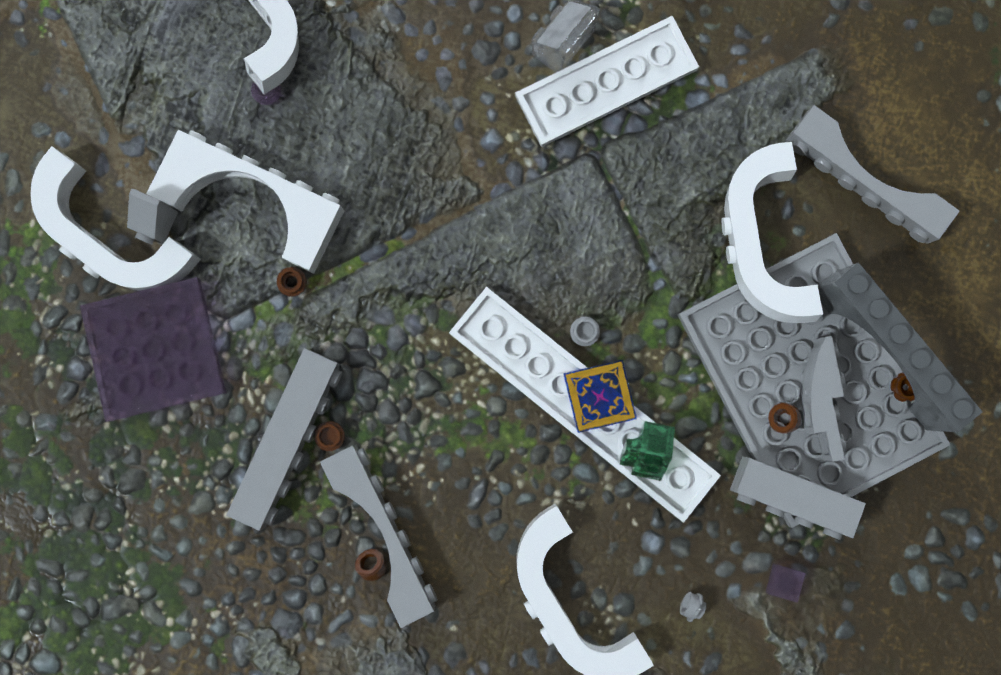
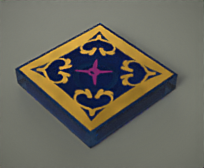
M623 360L563 374L577 433L637 419Z

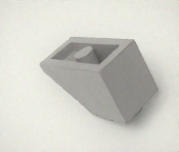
M131 189L129 193L127 228L137 232L135 238L151 245L154 240L164 244L178 211L154 197Z

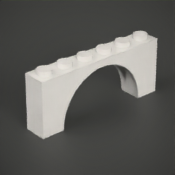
M178 130L146 194L182 212L197 192L215 181L232 177L249 178L259 181L275 191L286 212L288 237L282 258L314 274L344 213L343 208L338 204L340 200L327 193L319 196L311 192L313 187L302 181L297 180L295 184L285 180L286 175L274 168L270 167L269 171L259 168L260 163L246 155H243L242 159L232 155L233 150L225 145L216 143L214 147L205 142L206 137L195 131L190 130L189 134Z

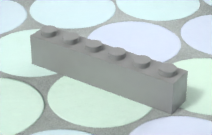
M303 349L226 516L259 531L266 528L267 525L271 526L274 523L279 509L275 508L280 497L284 498L287 495L292 483L288 480L293 469L297 471L303 461L304 454L301 453L305 442L310 443L317 429V426L314 425L318 414L323 415L330 401V399L326 398L331 387L335 388L342 376V371L339 370L341 364L311 350Z

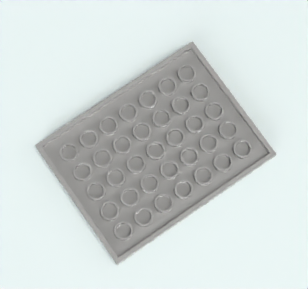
M835 233L767 268L766 271L775 281L782 285L802 287L819 285L832 273L853 265V262L839 236ZM738 284L677 314L754 460L848 497H853L950 446L943 431H927L909 410L908 406L915 400L901 402L894 397V391H891L890 388L891 381L897 378V375L903 371L891 355L863 328L844 316L830 314L822 303L823 315L816 322H781L767 317L756 310L745 299ZM832 336L833 342H836L838 346L839 359L837 364L839 372L843 373L846 387L843 389L844 396L832 399L833 404L837 405L840 413V420L837 422L839 434L843 435L846 442V451L843 452L845 460L835 462L823 460L818 433H805L802 412L803 380L810 352L816 339ZM906 384L903 385V389L907 390L908 386ZM788 403L794 405L800 411L801 424L797 430L785 434L778 433L772 429L768 417L770 410L775 405ZM783 413L780 416L781 422H778V424L785 427L784 424L790 423L791 415ZM784 513L783 517L788 527L793 528L799 525L794 522L796 516Z

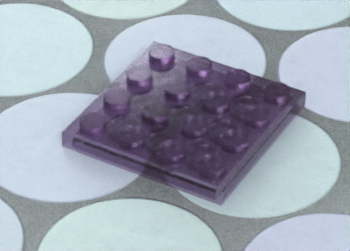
M195 277L80 305L105 422L125 419L226 394L200 278Z

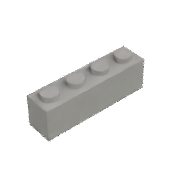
M743 456L730 491L738 493L737 500L752 506L755 505L756 501L767 505L765 511L782 518L785 512L796 516L795 523L812 529L813 524L824 527L823 534L841 540L842 535L854 538L866 505L864 502Z

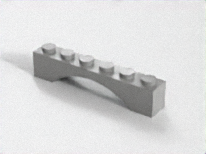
M815 105L804 114L785 140L792 142L794 152L802 156L806 155L814 161L817 169L824 173L832 174L838 179V183L843 188L850 191L854 190L862 196V201L872 208L880 209L886 214V218L891 223L903 226L910 231V236L920 243L929 244L939 240L959 213L958 209L936 193L920 194L902 191L888 186L873 177L860 166L850 153L842 137L839 123Z
M357 444L352 445L320 461L333 490L348 496L362 506L373 518L384 537L391 564V585L387 601L400 628L434 612L436 606L434 602L438 600L431 584L425 585L421 574L424 573L423 567L417 556L412 558L407 548L411 544L406 532L403 529L399 531L394 522L397 519V514L390 502L385 503L381 495L384 488L377 475L372 476L367 465L371 464L365 449H359Z

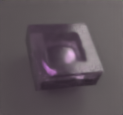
M773 563L766 593L798 603L806 573Z

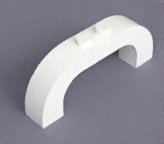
M248 0L272 31L269 40L263 47L244 58L248 75L264 95L279 86L289 76L297 61L299 51L298 28L295 14L288 0Z
M792 142L778 143L766 146L752 153L740 164L731 180L725 198V217L722 218L723 235H728L730 246L726 247L728 264H733L735 279L741 293L760 313L774 320L786 323L816 322L823 315L818 285L802 287L782 285L768 274L763 263L753 205V194L766 184L791 181L797 170Z
M52 146L46 152L34 172L31 183V203L34 214L43 230L61 245L59 250L72 260L76 258L81 260L85 264L82 268L95 278L101 276L114 284L132 290L155 291L170 287L182 280L201 260L181 243L168 237L160 249L149 259L135 263L125 261L80 226L72 217L69 208L70 194L86 170Z
M556 504L551 505L529 523L518 545L517 572L522 591L528 600L524 603L532 619L538 617L544 627L540 629V632L547 644L550 646L554 643L561 656L578 672L584 675H639L654 665L634 632L619 642L608 646H597L585 641L576 631L544 578L543 561L546 553L556 542L572 533L571 528Z

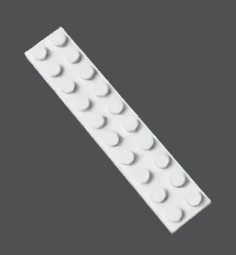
M488 287L483 290L449 332L456 340L683 523L721 476L633 404L635 418L579 431L566 374L588 370V368ZM597 375L589 376L590 380L592 379L593 381L590 384L591 387L584 386V384L589 383L588 378H583L577 382V392L579 394L584 391L582 387H585L587 390L584 396L577 394L580 407L582 408L584 404H587L588 407L589 405L591 406L590 412H588L587 407L582 408V413L586 419L595 420L598 418L596 413L591 414L595 409L600 412L598 419L617 415L624 411V401L622 399L617 400L618 406L613 401L614 399L616 400L617 396L621 398L623 396L607 383H603L604 381H601ZM571 378L574 386L576 383L573 381V379L578 380L580 378ZM604 389L603 397L608 401L602 399L596 403L597 396L593 392L601 394ZM626 405L625 410L627 411V413H621L620 415H630L626 408ZM609 406H616V409L613 408L611 410L613 415L608 413ZM582 416V426L585 425V424H587V423H589V422H592V421H586V423H583L584 418H583V416Z

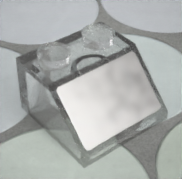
M568 0L563 7L558 5L549 18L551 20L549 25L545 29L543 27L539 28L531 40L533 43L532 55L555 73L564 69L595 31L600 9L595 5L576 0Z

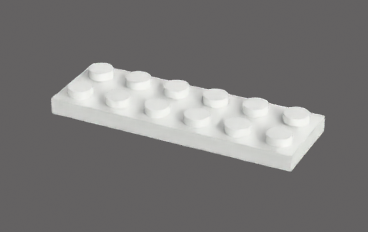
M670 16L515 92V97L540 146L543 147L697 71L699 65L673 16Z

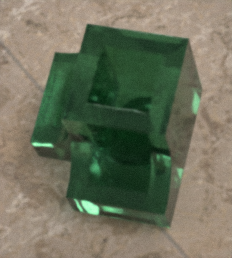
M644 421L638 437L626 440L620 455L619 464L632 467L631 475L661 481L672 460L675 427Z

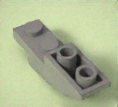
M832 336L816 339L810 352L803 380L802 412L805 433H818L823 460L835 462L845 460L843 452L846 451V442L843 435L839 434L837 422L840 420V413L837 405L833 404L832 399L844 396L843 389H845L846 383L843 373L839 372L837 364L839 349L836 342H833Z

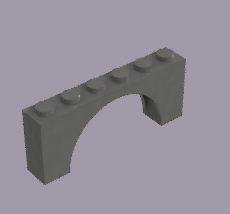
M859 262L832 273L818 285L821 303L828 312L844 316L863 328L891 355L901 368L912 387L915 401L908 408L927 431L959 432L983 412Z

